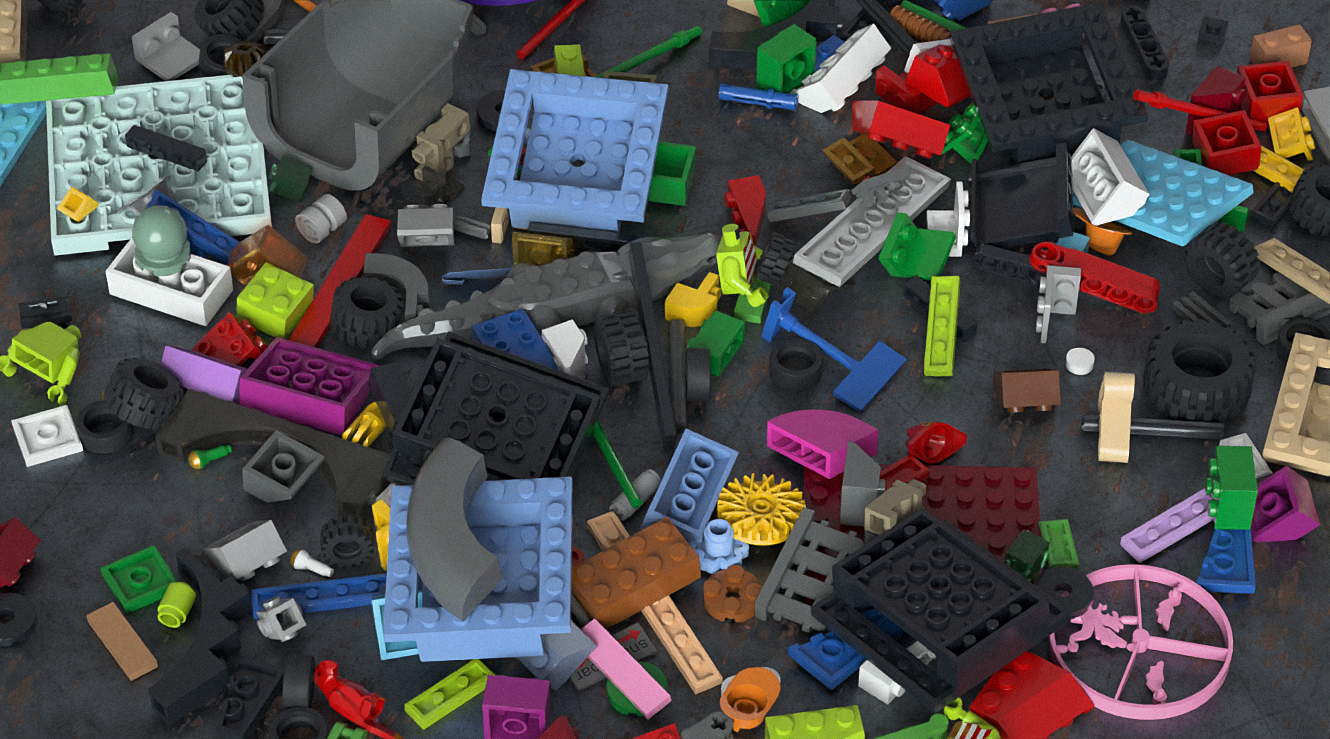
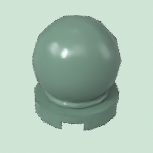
M153 205L136 217L132 229V239L136 245L135 258L140 270L152 271L154 276H170L182 270L181 266L191 259L190 243L187 240V225L179 212L168 206Z

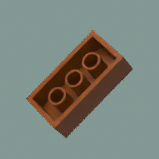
M665 517L572 567V591L590 619L593 620L595 618L605 629H608L643 610L646 606L654 604L701 578L699 556L670 519Z

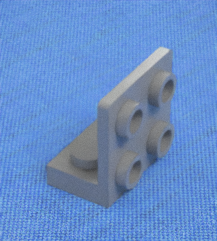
M172 12L132 36L135 60L165 81H173L199 64L200 49L180 35L178 16Z
M1047 265L1046 277L1041 276L1039 293H1044V296H1038L1037 312L1042 313V316H1037L1036 332L1041 333L1040 343H1046L1050 313L1076 315L1081 268Z

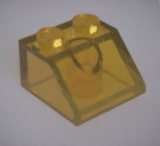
M513 232L512 234L513 266L520 263L542 266L552 263L556 259L565 260L574 257L573 238Z

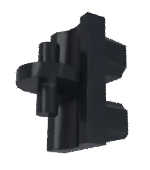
M39 291L40 300L18 303L22 328L30 329L45 322H52L62 329H66L69 327V321H72L69 295L46 299L45 291Z

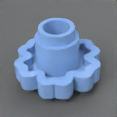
M715 519L708 522L701 539L689 542L690 546L699 556L700 570L711 574L718 572L720 569H727L731 565L742 566V559L749 555V545L735 539L733 529L723 519Z

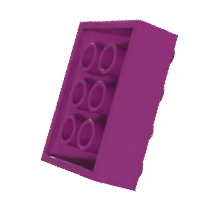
M276 337L240 377L239 407L271 415L281 420L296 422L306 427L328 431L334 435H342L358 417L370 392L368 382L371 368L380 365Z

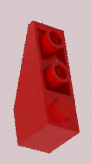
M756 175L729 180L728 192H724L726 207L732 210V222L738 225L739 232L751 233L753 244L757 246L766 213V191L760 176Z

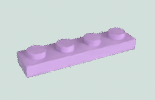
M1204 488L1122 536L1120 545L1139 563L1145 561L1213 520V517H1208V500L1211 499L1210 495L1205 494Z

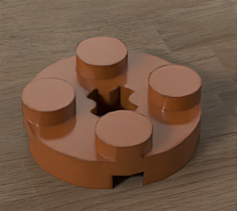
M731 565L727 569L714 573L704 582V607L711 616L721 621H725V618L735 619V622L749 620L755 616V601L762 589V585L753 574L744 571L741 566ZM731 592L738 593V598L734 596L728 598L727 595Z

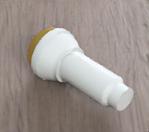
M296 550L291 555L290 563L297 570L308 569L331 577L334 569L330 568L329 565L313 559L305 550Z

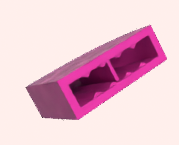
M800 410L786 413L767 421V447L828 479L844 472L848 441L855 442L870 457L877 455L878 429L847 414L828 410Z

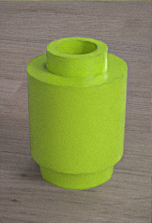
M185 582L169 584L158 607V620L165 626L176 628L186 621L196 599V593L189 584Z

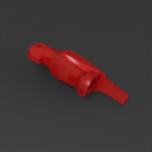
M328 659L316 666L313 680L327 698L330 706L337 713L384 739H403L401 735L381 724L377 718L382 713L386 698L376 692L369 693L365 687L353 680L341 678L338 673L339 664L334 660Z

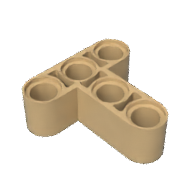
M1104 373L1098 398V414H1100L1098 461L1128 463L1131 403L1135 384V375L1133 373Z

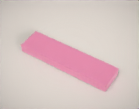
M595 618L581 629L597 645L588 658L647 719H650L672 701L670 695Z

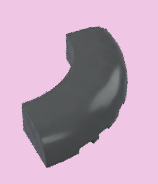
M444 438L429 454L413 483L407 509L406 533L410 556L425 588L428 587L436 597V601L448 612L464 621L502 580L498 557L478 542L469 529L467 520L468 507L471 506L476 492L488 477L484 456L455 439Z

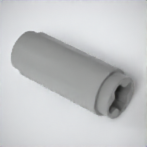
M648 469L632 482L642 500V504L639 507H631L627 497L622 492L612 501L609 507L610 512L614 511L620 521L630 518L658 490L661 483L659 475L655 471Z

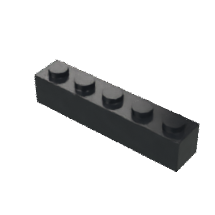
M133 125L125 134L128 148L198 172L207 162L206 149L136 125Z
M916 275L904 283L903 296L929 315L931 286ZM958 308L956 337L965 342L976 335L977 321L966 314L961 308Z

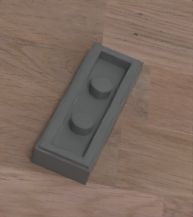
M845 189L775 201L767 215L769 222L844 210L847 208L852 197L850 190Z

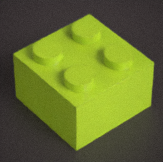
M266 262L237 297L236 317L242 321L246 318L256 329L272 337L287 340L313 301L314 284Z

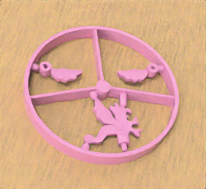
M1117 565L1086 575L1093 587L1105 582L1133 579L1136 616H1122L1118 618L1116 611H1112L1113 616H1110L1109 613L1105 615L1101 611L1107 610V605L1103 606L1099 603V607L1093 610L1091 603L1088 610L1082 616L1071 619L1070 623L1083 625L1082 630L1071 634L1068 647L1064 644L1056 645L1054 633L1048 636V647L1052 663L1072 674L1092 701L1094 707L1117 716L1142 720L1175 717L1194 710L1207 702L1225 681L1233 652L1231 626L1218 602L1204 588L1187 577L1173 571L1147 565ZM1139 580L1153 581L1173 587V590L1168 594V599L1159 603L1158 609H1156L1157 622L1162 624L1166 631H1169L1170 620L1174 615L1175 610L1173 607L1180 605L1181 592H1184L1198 601L1213 616L1223 634L1226 648L1149 636L1148 631L1142 629ZM1065 591L1061 596H1069L1070 593ZM1124 625H1136L1137 629L1133 632L1132 642L1129 644L1115 634L1119 633V629H1123ZM1093 631L1095 638L1100 640L1101 645H1108L1111 648L1127 647L1130 652H1133L1114 699L1084 684L1070 671L1060 654H1064L1068 650L1073 653L1077 652L1079 645L1075 642L1090 638ZM1147 649L1225 662L1216 678L1204 689L1188 698L1166 703L1167 695L1162 689L1164 684V662L1160 661L1156 666H1150V672L1146 674V685L1154 692L1153 705L1119 701L1138 653H1143Z

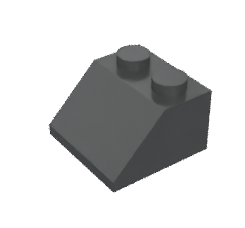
M276 430L242 469L243 490L267 503L291 499L325 460V456Z
M848 441L840 524L865 527V507L884 493L885 479H880L881 467L855 442Z

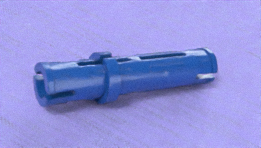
M721 83L719 88V100L766 106L767 109L775 107L796 111L798 106V94L781 93L772 88L761 90Z

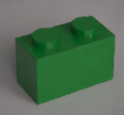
M715 310L708 320L705 319L703 321L700 332L696 337L690 339L687 348H709L710 374L719 377L745 341V322Z

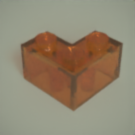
M266 225L234 246L226 266L230 267L231 275L246 285L266 262L300 278L308 257L271 226Z

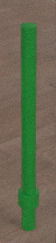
M696 25L686 31L680 30L674 33L670 39L606 71L625 73L675 47L681 48L687 45L689 40L702 34V29ZM602 72V73H600V74H598V75H596V76H594V77H596V78H603L604 72Z
M597 419L592 434L631 507L637 508L642 504V500Z

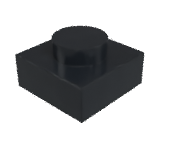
M1204 16L1198 40L1223 45L1229 21Z

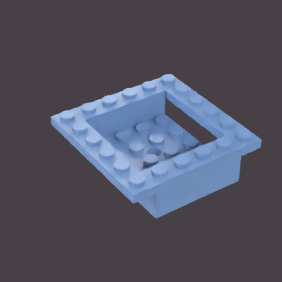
M510 69L482 194V206L508 208L512 227L528 229L529 222L620 233L622 220L644 222L669 93L668 84ZM533 101L534 116L520 181H517L515 179ZM576 160L585 162L581 167L571 165Z
M572 477L484 481L481 484L471 506L468 507V526L478 542L498 557L502 580L464 621L448 612L436 601V597L424 585L422 588V608H418L419 574L410 556L406 533L408 502L413 485L392 486L383 628L385 642L416 641L421 662L544 656V634L571 633Z

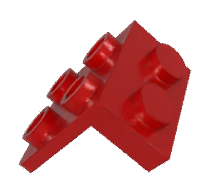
M886 66L877 69L875 94L890 105L920 115L938 104L937 101L905 83L908 73L903 72L897 75Z
M229 312L192 348V351L241 366L249 357L256 360L268 347V344L260 336L254 334L257 329L249 320L245 318L242 321Z

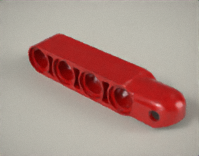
M1051 242L1037 244L1029 255L1030 264L1033 268L1045 274L1047 272V265L1081 268L1079 290L1140 313H1152L1157 309L1160 282L1153 277L1072 248L1068 249Z

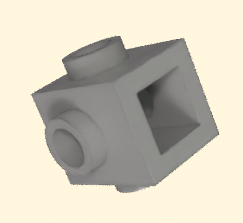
M275 596L263 603L264 608L256 612L260 619L257 621L258 627L265 637L268 636L269 639H280L281 642H284L298 634L297 630L306 626L302 609L293 598ZM276 614L279 615V622L275 616Z

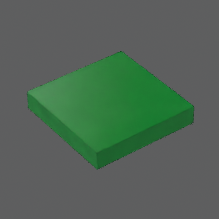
M155 545L100 568L101 575L125 614L161 600L169 584L178 582Z

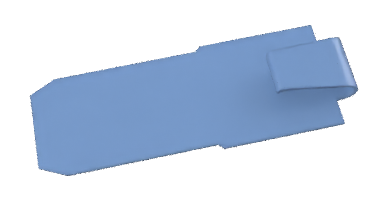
M512 268L451 272L442 276V283L463 285L464 280L507 276Z

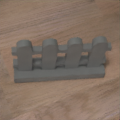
M1280 272L1273 275V285L1271 286L1263 282H1256L1251 286L1250 296L1247 297L1245 294L1238 292L1235 296L1229 297V311L1233 314L1238 312L1245 317L1247 325L1251 328L1257 327L1256 340L1262 345L1278 339L1280 329L1285 323L1295 319L1316 321L1330 314L1329 303ZM1279 292H1283L1291 299H1285L1283 296L1279 294ZM1256 303H1262L1264 306L1268 308V310H1264Z
M804 507L755 601V617L767 621L770 614L773 613L775 620L781 622L784 617L802 624V630L808 633L811 628L818 631L824 630L826 627L811 616V606L792 598L796 593L815 600L813 604L815 605L834 592L832 566L864 546V542L857 538V532L850 530L849 534H845L829 528V522L822 520L820 524L816 523L815 511ZM807 541H810L809 547H805ZM819 545L839 552L837 558L818 552ZM795 565H798L797 570L793 571ZM807 569L827 576L825 582L806 576ZM786 589L784 596L780 595L782 590Z

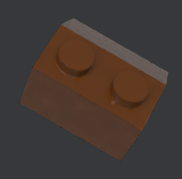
M1044 368L993 371L999 406L1007 408L1008 413L1025 412L1024 407L1035 406L1036 411L1053 410V405H1061L1059 370Z

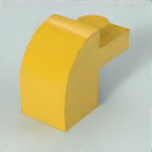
M709 272L698 289L677 283L665 300V320L682 319L686 327L701 326L705 319L708 320L714 311H717V302L722 292V289L719 287V275Z

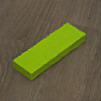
M473 659L404 704L405 712L424 730L484 691L488 675L495 674L480 659Z

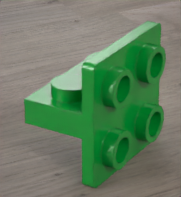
M972 102L965 109L964 113L961 115L957 113L949 120L950 128L942 154L953 148L971 165L972 159L978 161L988 142L975 105Z

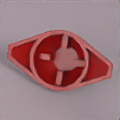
M939 421L924 422L907 429L909 439L906 440V447L908 452L929 464L943 461L967 442V434L947 423Z

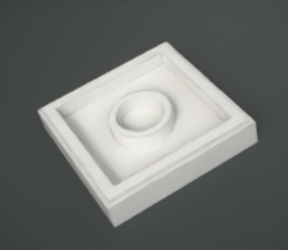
M67 405L11 420L27 467L83 451Z

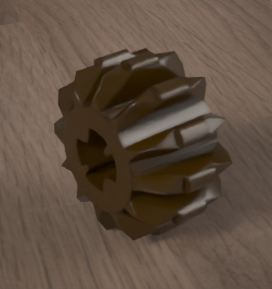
M239 41L237 44L229 45L224 50L223 56L227 74L235 78L242 77L244 73L267 53L265 46L256 41Z

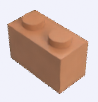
M1300 24L1255 35L1253 37L1250 60L1253 64L1289 61L1291 68L1308 63L1312 40Z

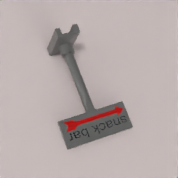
M572 591L571 612L583 628L592 620ZM639 623L611 635L637 662L657 653L656 648ZM588 657L569 677L578 692L607 678Z

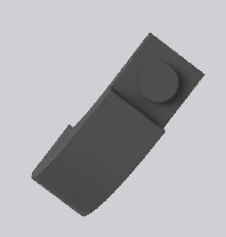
M365 254L364 276H367V278L377 277L380 281L385 280L389 282V286H394L398 289L397 293L401 294L402 300L405 302V321L418 317L423 309H430L427 280L414 264L393 255Z

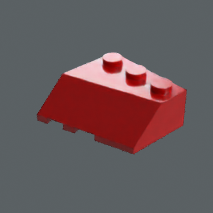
M853 101L852 131L868 135V139L881 143L883 141L891 142L892 147L904 151H907L908 148L917 150L916 155L931 159L932 155L941 156L950 128L949 124L881 101Z

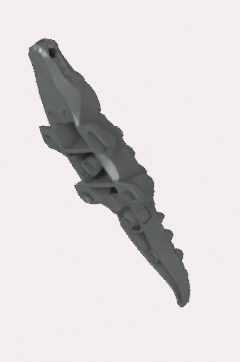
M707 231L693 236L673 238L646 237L632 241L642 244L652 302L669 294L677 283L684 284L700 272L718 264L716 252L721 239L716 233ZM632 242L622 246L617 253L591 251L582 252L577 257L565 260L556 259L552 263L542 266H532L529 263L517 264L510 269L507 277L493 289L485 293L476 290L472 293L470 300L461 304L455 300L449 301L445 310L433 312L429 308L423 309L418 317L398 324L375 344L371 352L372 358L378 361L389 353L403 348L433 347L437 338L445 339L448 331L472 339L471 326L522 308L541 338L542 330L572 319L577 327L595 324L598 317L631 310L640 321L629 262L630 243Z

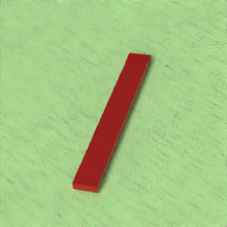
M365 214L289 338L290 341L319 348L331 328L330 314L335 289L341 285V282L344 280L349 281L351 277L361 278L364 273L365 254L376 253L391 228V220Z

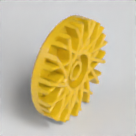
M752 473L751 479L747 475L743 477L742 484L735 478L734 483H728L727 489L722 488V493H719V500L717 502V519L727 521L734 531V538L741 542L761 546L774 545L788 539L804 507L806 508L805 500H802V492H798V488L791 491L790 481L785 482L782 478L780 484H775L773 474L768 478L766 474H763L762 481H755V474Z

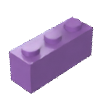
M165 346L160 365L170 370L179 379L184 388L190 389L191 395L200 398L211 396L216 398L215 402L217 404L232 407L233 403H239L240 377L246 372L247 368L180 346Z

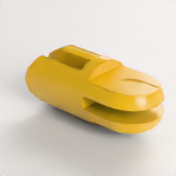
M376 402L370 403L342 434V439L347 442L358 429L351 441V446L357 448L366 438L360 449V452L363 453L386 428Z

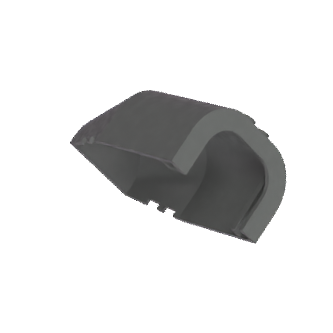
M326 0L318 4L242 75L245 112L253 133L259 142L263 143L264 148L269 153L294 169L342 189L355 191L368 188L417 140L416 135L421 131L424 132L442 114L441 109L447 103H451L473 21V6L460 0H338L332 4Z

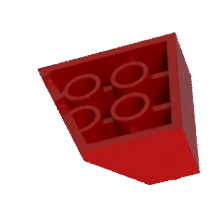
M1026 651L995 672L969 706V711L986 720L999 731L1001 739H1049L1051 733L1062 726L1064 728L1067 727L1081 713L1084 712L1086 714L1094 709V704L1069 671L1029 651Z

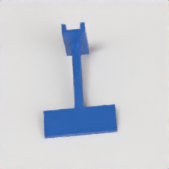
M787 287L783 292L780 303L775 300L771 303L761 337L770 343L783 328L788 332L793 331L803 339L815 343L821 351L851 370L850 374L833 391L832 395L861 413L906 363L907 359L879 341L860 362L854 360L801 324L799 318L790 313L796 292Z

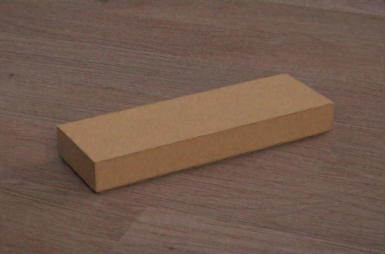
M114 602L86 615L90 626L131 681L158 667L157 660Z

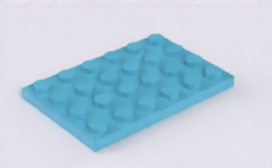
M1127 140L1120 145L1150 195L1147 197L1145 204L1133 216L1115 221L1180 246L1186 245L1208 226L1215 223L1253 194V184L1134 141ZM1073 191V205L1083 208Z

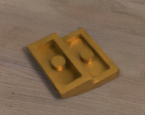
M864 134L850 142L842 138L823 149V154L853 184H860L869 175L875 177L887 173L897 164V161L877 141L868 139V135Z

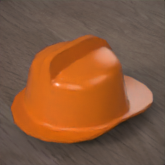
M1073 208V213L1085 221V236L1090 237L1089 246L1097 252L1114 255L1124 235L1132 234L1130 230L1117 226L1112 222L1094 225L1083 208Z
M760 667L744 669L732 679L719 702L722 711L733 719V729L735 732H739L741 728H755L763 722L766 714L778 698L780 682L774 673Z

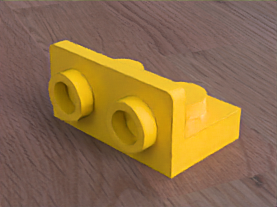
M1298 107L1268 118L1275 154L1285 159L1304 152L1308 161L1314 160L1312 150L1316 149L1312 135L1308 134L1309 131H1312L1307 116L1302 117Z

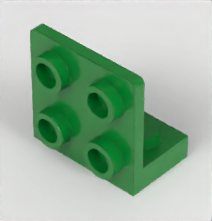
M897 212L878 259L891 276L913 278L917 275L922 280L931 281L932 276H941L956 235L954 232L917 228L907 213Z

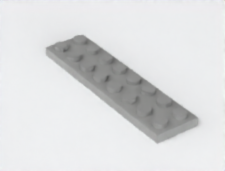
M905 156L888 171L907 167L910 177L902 183L903 187L893 193H888L886 190L888 199L883 204H879L878 199L874 196L876 204L871 208L866 207L862 197L856 199L795 253L793 263L839 287L842 286L883 248L897 212L907 213L910 219L914 220L949 187L951 178Z

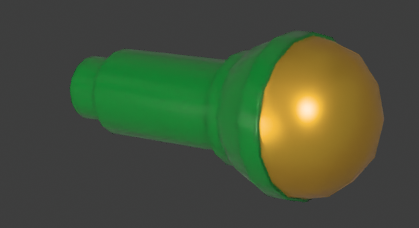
M229 444L206 451L196 449L189 454L188 461L194 469H203L210 461L227 456L228 453L232 452Z

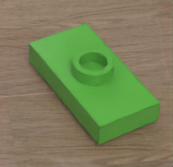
M754 278L751 289L755 291L762 287L769 296L773 285ZM739 294L734 309V318L761 324L768 298L759 307H753L748 302L747 295L744 294L742 296Z
M1068 519L1040 521L1038 525L1047 568L1065 566L1079 570V561Z

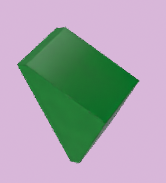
M1237 205L1221 217L1217 223H1227L1229 227L1234 226L1239 232L1244 233L1251 210Z

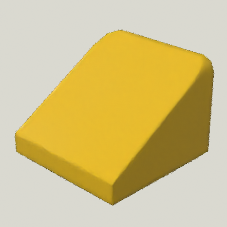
M71 186L57 209L79 222L96 209L99 203Z

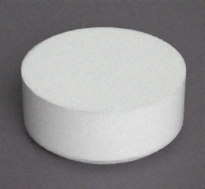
M1085 348L1071 349L1066 356V368L1071 373L1077 375L1088 374L1094 367L1095 358L1093 353Z

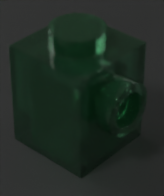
M282 156L279 164L273 163L269 172L268 179L272 180L269 191L299 202L307 186L312 167Z
M1023 529L1006 551L1004 563L1032 582L1047 562L1050 542Z

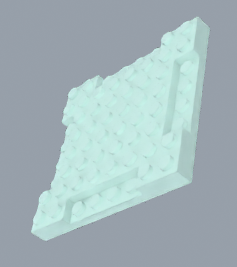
M232 75L117 86L116 92L113 95L46 101L51 241L54 255L109 250V242L131 239L134 220L138 214L130 208L115 214V211L146 194L168 176L171 178L167 184L177 202L227 235L239 236L272 232L263 143L259 142L247 120L242 77L235 78ZM133 125L181 140L206 149L207 162L198 172L128 148L125 134ZM71 186L99 203L96 209L79 222L57 209Z

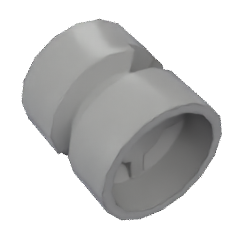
M324 194L313 202L312 206L300 212L296 216L295 222L302 236L309 242L317 244L330 235L329 231H334L344 224L347 220V214L342 204L335 197Z

